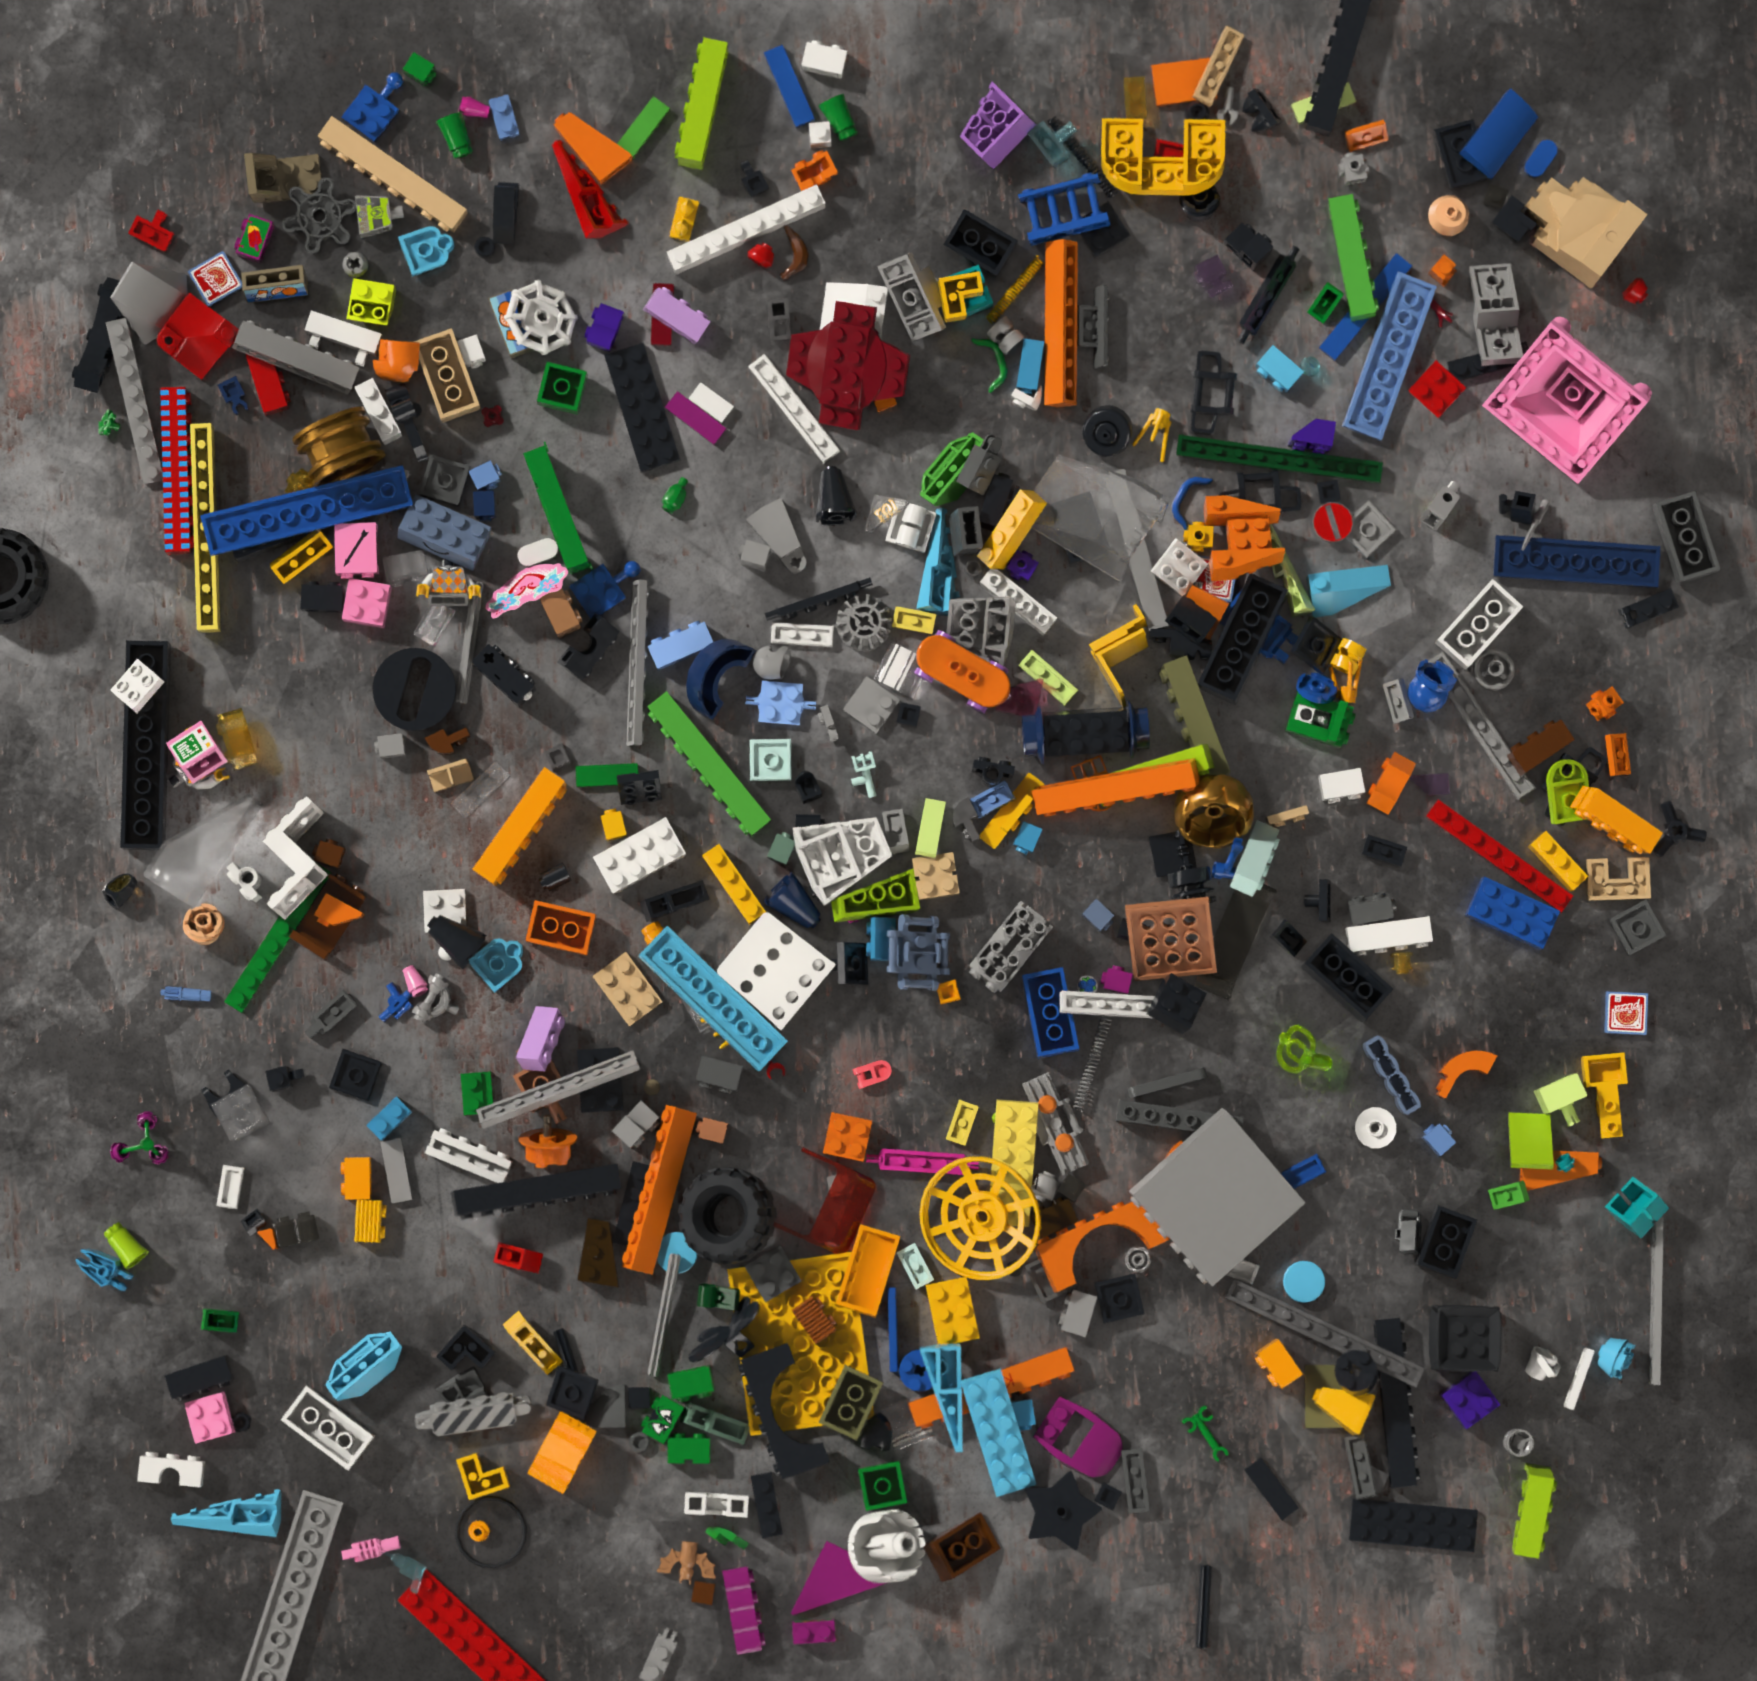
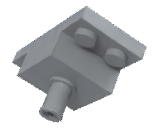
M912 252L877 266L912 341L946 328L938 310L942 306L937 283L938 279L934 277L930 266L919 269Z

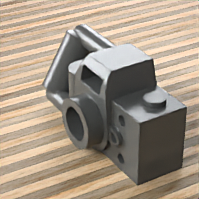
M1402 1209V1211H1399L1398 1229H1395V1240L1400 1242L1399 1251L1404 1255L1420 1254L1421 1213L1416 1210ZM1404 1218L1416 1219V1220L1403 1221Z

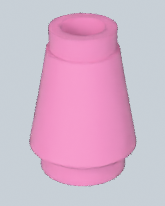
M414 965L402 970L409 994H412L415 998L428 991L427 982Z

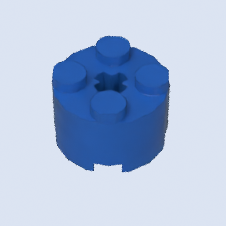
M920 1349L910 1351L900 1362V1379L906 1387L913 1391L922 1392L931 1389L933 1386L927 1369L923 1371V1376L914 1374L915 1366L917 1365L926 1369Z

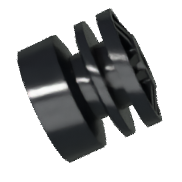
M1210 866L1183 870L1167 875L1169 888L1180 890V893L1171 896L1172 900L1206 897V893L1214 891L1212 887L1204 888V883L1212 880ZM1209 896V904L1217 901L1216 896Z

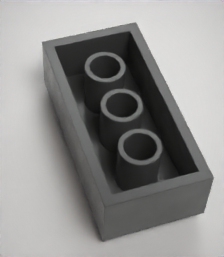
M1695 491L1657 502L1652 506L1677 584L1704 577L1720 570Z

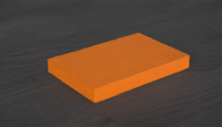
M1210 58L1151 65L1156 107L1196 101L1192 96Z

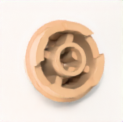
M1446 195L1439 197L1430 206L1429 222L1432 228L1442 235L1452 236L1459 234L1466 228L1469 222L1468 207L1464 201L1456 196Z
M203 903L201 906L195 907L192 910L190 908L186 912L183 920V930L195 943L209 945L214 943L222 933L225 924L224 917L215 906Z

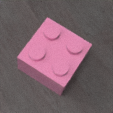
M349 578L342 620L344 622L385 629L392 587L387 584Z

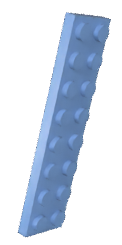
M1397 272L1342 427L1379 441L1382 440L1437 286Z

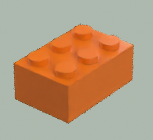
M535 900L525 941L588 956L597 915Z

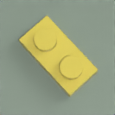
M896 606L892 628L932 635L936 614Z
M962 1100L958 1101L946 1140L963 1146L966 1145L979 1106Z

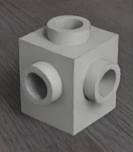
M1357 152L1345 154V157H1342L1340 161L1341 164H1338L1339 175L1343 176L1345 186L1365 182L1367 179L1366 172L1369 171L1367 159H1363V154L1357 155Z

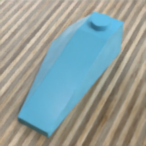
M1388 565L1309 574L1306 577L1309 598L1315 608V611L1311 613L1315 618L1334 615L1391 586Z

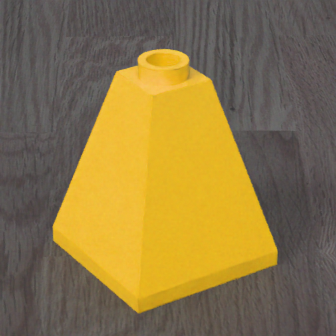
M1322 1387L1320 1389L1316 1388L1312 1399L1315 1400L1314 1404L1349 1434L1359 1435L1375 1395L1354 1396L1344 1390Z

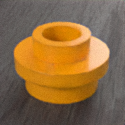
M481 1520L471 1523L468 1529L469 1536L479 1542L484 1541L490 1532L489 1526ZM475 1529H480L482 1534H477Z

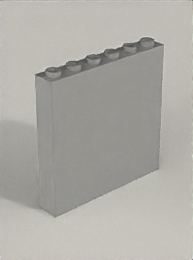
M1223 1108L1216 1112L1128 1191L1133 1196L1130 1200L1137 1208L1142 1207L1146 1211L1143 1215L1151 1224L1155 1222L1159 1226L1157 1231L1164 1239L1168 1237L1172 1241L1170 1246L1177 1254L1181 1252L1186 1257L1183 1259L1190 1269L1194 1267L1198 1271L1196 1276L1204 1285L1208 1283L1212 1287L1305 1204L1304 1200Z

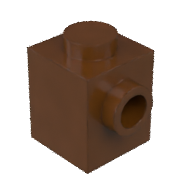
M326 838L325 842L320 840L319 845L315 844L312 856H315L314 861L340 869L346 849L337 846V841Z

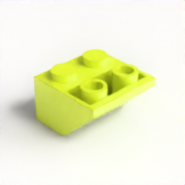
M353 278L346 319L388 326L394 306L395 286Z

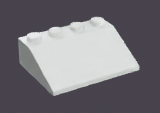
M826 283L820 330L830 321H833L836 300L877 307L874 328L879 332L878 335L881 338L888 293L887 287L869 284Z

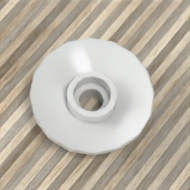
M1371 1107L1364 1110L1358 1116L1355 1123V1133L1363 1145L1370 1148H1382L1394 1139L1396 1122L1387 1110L1380 1107ZM1373 1124L1378 1125L1379 1129L1377 1132L1371 1130Z

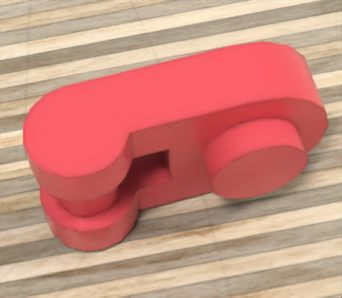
M883 1060L852 1069L854 1075L857 1076L859 1089L887 1080L892 1072L890 1064ZM870 1070L872 1078L867 1080L864 1072Z

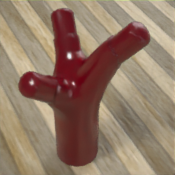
M1432 299L1430 307L1438 317V327H1443V319L1452 323L1453 320L1450 317L1453 316V313L1444 310L1435 299Z

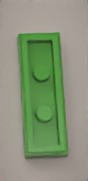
M653 96L617 144L628 151L632 158H634L669 112L670 108Z

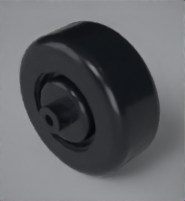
M1112 405L1100 406L1091 411L1082 428V436L1086 446L1095 454L1105 457L1115 456L1123 452L1129 445L1133 435V425L1130 417L1125 411Z

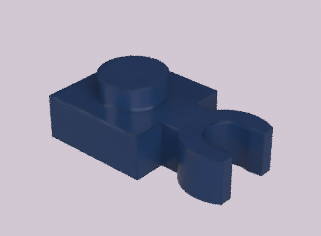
M236 376L218 384L226 404L233 402L232 410L235 415H239L237 411L239 405H243L246 411L249 410L247 403L241 400L245 393Z

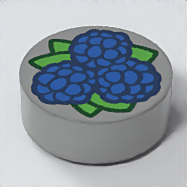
M1083 976L1078 980V992L1095 993L1097 991L1098 984L1092 976Z

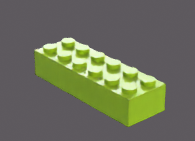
M703 37L702 43H698L696 52L698 63L694 62L692 70L694 83L690 82L688 99L690 101L689 103L685 102L683 111L685 123L681 122L679 129V139H681V142L676 143L674 153L675 159H678V165L703 170L728 57V42Z

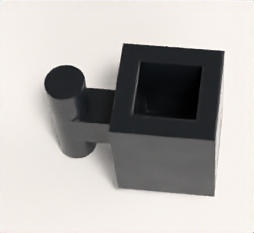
M1515 491L1513 500L1507 499L1505 494L1499 496L1500 514H1506L1507 511H1511L1512 522L1531 525L1535 512L1536 494Z

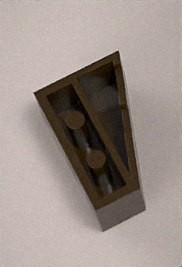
M588 1218L577 1281L619 1288L610 1222Z

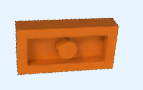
M1384 119L1344 131L1349 152L1389 140Z
M1626 733L1605 735L1610 776L1630 775L1631 768Z

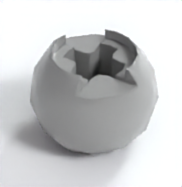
M359 252L349 253L342 263L344 272L353 278L363 276L369 267L366 256ZM358 260L360 267L352 269L351 262H357Z

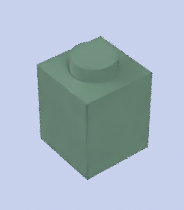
M782 832V835L777 833L767 858L787 866L795 847L794 836Z

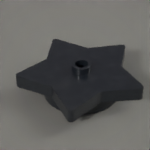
M1068 1471L1052 1487L1025 1489L1035 1512L1028 1535L1029 1539L1056 1537L1072 1549L1077 1550L1082 1526L1098 1514L1102 1507L1080 1494L1073 1472ZM1060 1507L1065 1509V1514L1062 1516L1057 1514V1510Z

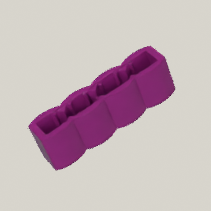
M748 1566L723 1570L737 1655L762 1650V1645H765L764 1633H759L758 1624H762L760 1611H755L754 1604L758 1603L756 1590L752 1591L751 1583L754 1582L753 1570H748Z

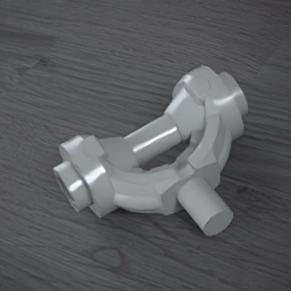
M437 973L435 976H429V993L425 1001L420 1005H416L412 1011L415 1014V1019L425 1023L426 1020L431 1021L432 1018L444 1014L445 1010L454 1015L457 1014L459 1007L449 1003L451 999L447 988L449 984L446 983L447 978ZM439 994L440 1001L437 1006L432 1008L431 1005L436 995Z

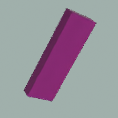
M678 391L665 406V409L713 445L716 444L726 431L723 425Z

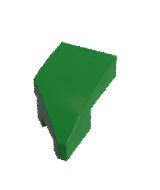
M708 1527L705 1531L724 1546L730 1540L745 1550L749 1544L741 1537L724 1528Z

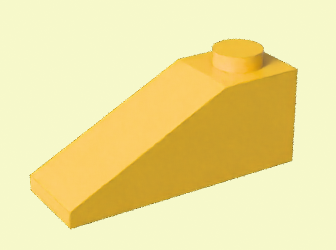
M519 1311L503 1324L513 1339L547 1375L563 1362Z

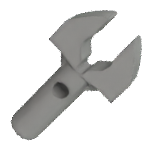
M1232 86L1226 87L1224 107L1221 110H1217L1216 116L1217 120H1223V116L1228 112L1231 118L1229 126L1238 117V112L1232 109L1234 91Z

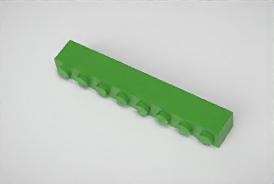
M667 691L647 706L649 710L647 715L654 723L658 721L663 728L660 731L667 739L671 737L676 744L673 747L680 755L684 753L689 759L686 761L693 771L697 769L702 775L699 777L706 787L710 785L715 791L712 793L719 803L723 801L728 807L726 812L732 819L736 817L741 823L739 828L745 835L750 834L753 837L771 822L769 816Z

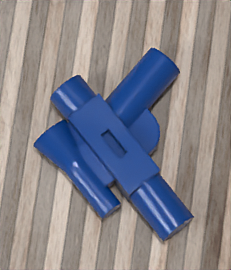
M393 982L386 986L391 994L388 998L389 1006L378 1016L383 1022L395 1012L397 1013L394 1017L398 1020L406 1011L414 1007L408 1001L412 995L407 990L400 994Z

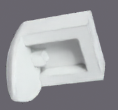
M1040 385L1034 398L1015 388L1011 395V399L1014 400L1013 404L1020 408L1027 407L1036 411L1041 403L1043 387Z

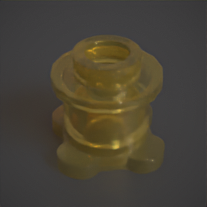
M1413 952L1391 954V957H1394V968L1392 970L1396 971V974H1409V970L1413 969L1410 964V956L1413 955Z

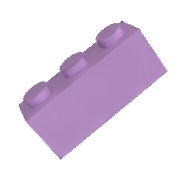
M658 287L643 310L693 344L697 343L710 323L707 320L708 316L699 310L695 312L689 308L690 304L685 300L674 298L672 296L673 293L669 289Z
M535 1007L516 1056L522 1069L546 1071L547 1065L551 1062L554 1047L558 1044L561 1029L565 1025V1019L558 1008Z

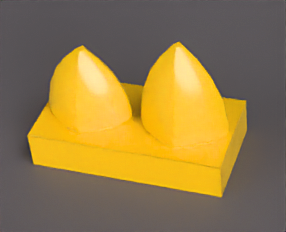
M679 196L669 235L670 238L690 241L699 201Z

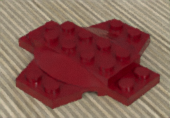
M836 300L833 321H830L821 330L791 335L786 376L813 390L821 404L819 423L860 430L862 411L872 401L905 396L910 354L881 340L878 335L879 332L874 328L877 307Z

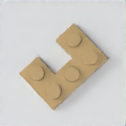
M1649 857L1627 858L1628 878L1609 879L1608 858L1586 859V872L1589 876L1587 878L1588 901L1651 899Z

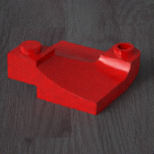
M188 293L158 333L157 344L164 352L202 380L222 354L233 344L239 329L193 294ZM168 336L172 339L170 344L165 343V338Z

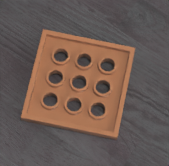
M1209 897L1125 905L1134 981L1161 979L1171 973L1178 977L1217 973ZM1186 916H1194L1196 918L1193 922H1186L1184 920ZM1166 918H1173L1175 920L1172 924H1165L1163 922ZM1145 920H1152L1154 922L1152 926H1144L1142 923ZM1189 934H1196L1198 936L1195 940H1188L1186 938ZM1168 936H1175L1177 938L1175 942H1168L1165 939ZM1147 938H1154L1156 942L1154 944H1147L1145 940ZM1191 952H1198L1200 954L1197 958L1188 956ZM1170 954H1177L1179 958L1177 960H1170L1168 956ZM1156 956L1158 960L1156 962H1149L1147 958Z

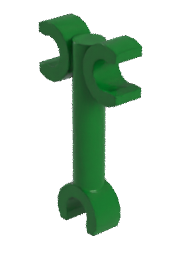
M1205 1405L1200 1407L1198 1413L1192 1417H1185L1181 1422L1182 1424L1187 1421L1192 1422V1428L1187 1430L1188 1433L1194 1432L1196 1427H1198L1213 1450L1212 1456L1214 1460L1218 1462L1217 1452L1222 1450L1227 1456L1228 1451L1218 1444L1204 1421L1207 1422L1213 1418V1415L1203 1417L1202 1412L1207 1409Z

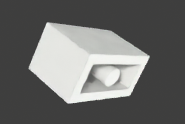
M813 40L812 43L807 42L801 65L802 70L842 79L847 51L838 45L828 47L824 46V43Z
M1361 768L1318 776L1322 801L1328 800V804L1340 802V798L1348 797V800L1361 798L1360 794L1365 793Z

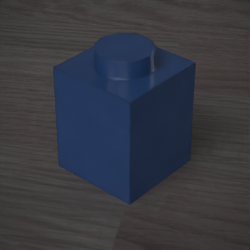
M474 491L475 519H479V522L492 521L491 518H496L495 492Z

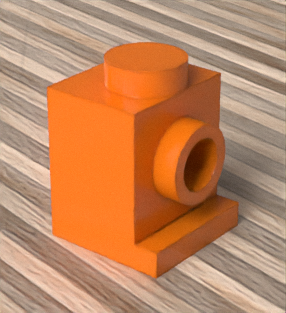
M1444 254L1432 267L1428 275L1444 287L1457 272L1454 269L1457 264Z

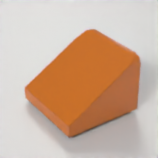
M274 1228L257 1231L272 1249L279 1248Z

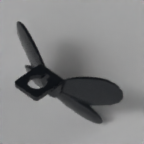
M746 1296L739 1302V1309L734 1311L729 1326L712 1327L699 1333L697 1340L701 1344L689 1354V1361H701L713 1354L723 1344L740 1358L748 1353L755 1345L740 1330L745 1328L755 1318L759 1309V1303L757 1301L750 1303V1298ZM735 1341H744L747 1345L744 1349L739 1350L735 1348Z

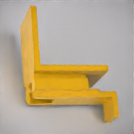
M1137 604L1133 605L1136 619L1089 644L1094 660L1122 707L1127 706L1124 693L1109 668L1149 647L1143 629L1147 626L1146 620Z

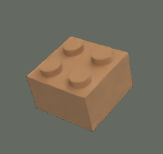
M561 588L559 591L550 592L540 598L541 604L559 639L581 629L579 623L583 621L577 608L572 609L571 607L573 600L568 590L563 591Z

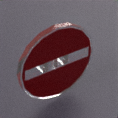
M1329 502L1320 506L1314 513L1312 520L1316 535L1329 543H1337L1346 539L1354 525L1350 510L1337 502Z

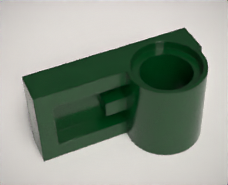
M707 1283L699 1284L697 1306L738 1310L740 1289Z

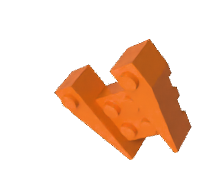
M1227 495L1205 497L1203 507L1205 526H1226L1228 550L1211 551L1209 561L1211 581L1233 580L1239 578L1242 574H1251L1256 572L1257 569L1265 566L1271 567L1283 562L1285 548H1272L1270 524H1277L1279 521L1280 508Z

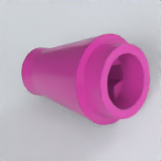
M470 96L468 98L462 97L459 112H463V116L487 118L490 106Z

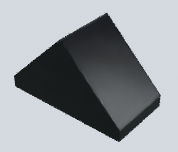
M1286 919L1270 935L1272 940L1293 957L1307 943V940Z

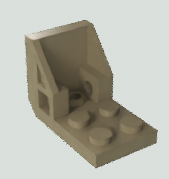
M244 154L248 191L253 203L291 200L289 198V191L295 186L302 188L307 194H313L317 191L318 183L322 179L318 154L277 159L276 155Z

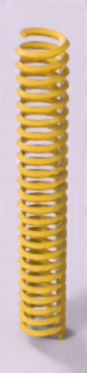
M1036 255V258L1031 261L1032 263L1027 265V268L1023 270V273L1019 275V278L1015 280V283L1011 285L1007 293L1002 296L1003 298H1000L998 303L994 305V308L990 310V313L986 315L987 320L991 324L993 322L990 319L996 322L995 319L998 320L999 314L1003 315L1002 312H1005L1002 308L1007 310L1006 307H1009L1011 305L1010 302L1015 300L1013 296L1017 297L1019 292L1025 287L1024 284L1027 285V282H1029L1028 279L1032 280L1031 277H1034L1032 274L1036 275L1035 272H1038L1040 270L1039 267L1044 265L1039 260V255Z

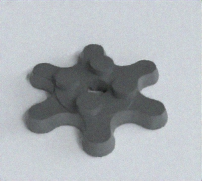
M324 177L319 181L318 189L313 194H307L302 188L297 186L292 187L289 191V198L296 203L297 212L294 216L286 217L282 222V227L287 232L295 230L304 231L307 236L305 248L309 253L318 252L321 241L325 237H332L339 244H346L350 240V234L342 227L341 220L345 215L355 212L356 203L353 199L335 200L332 196L334 183L328 177ZM321 209L325 212V219L318 222L314 219V212Z

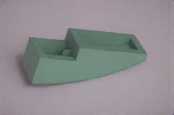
M687 1402L681 1418V1422L743 1445L749 1432V1424Z

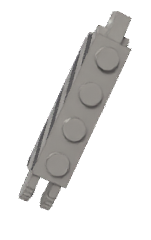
M501 1392L488 1397L481 1395L468 1400L461 1398L454 1402H437L434 1405H430V1410L415 1414L417 1429H433L435 1435L443 1436L510 1426L516 1422V1416L529 1414L531 1411V1398L527 1396L514 1397L513 1393Z

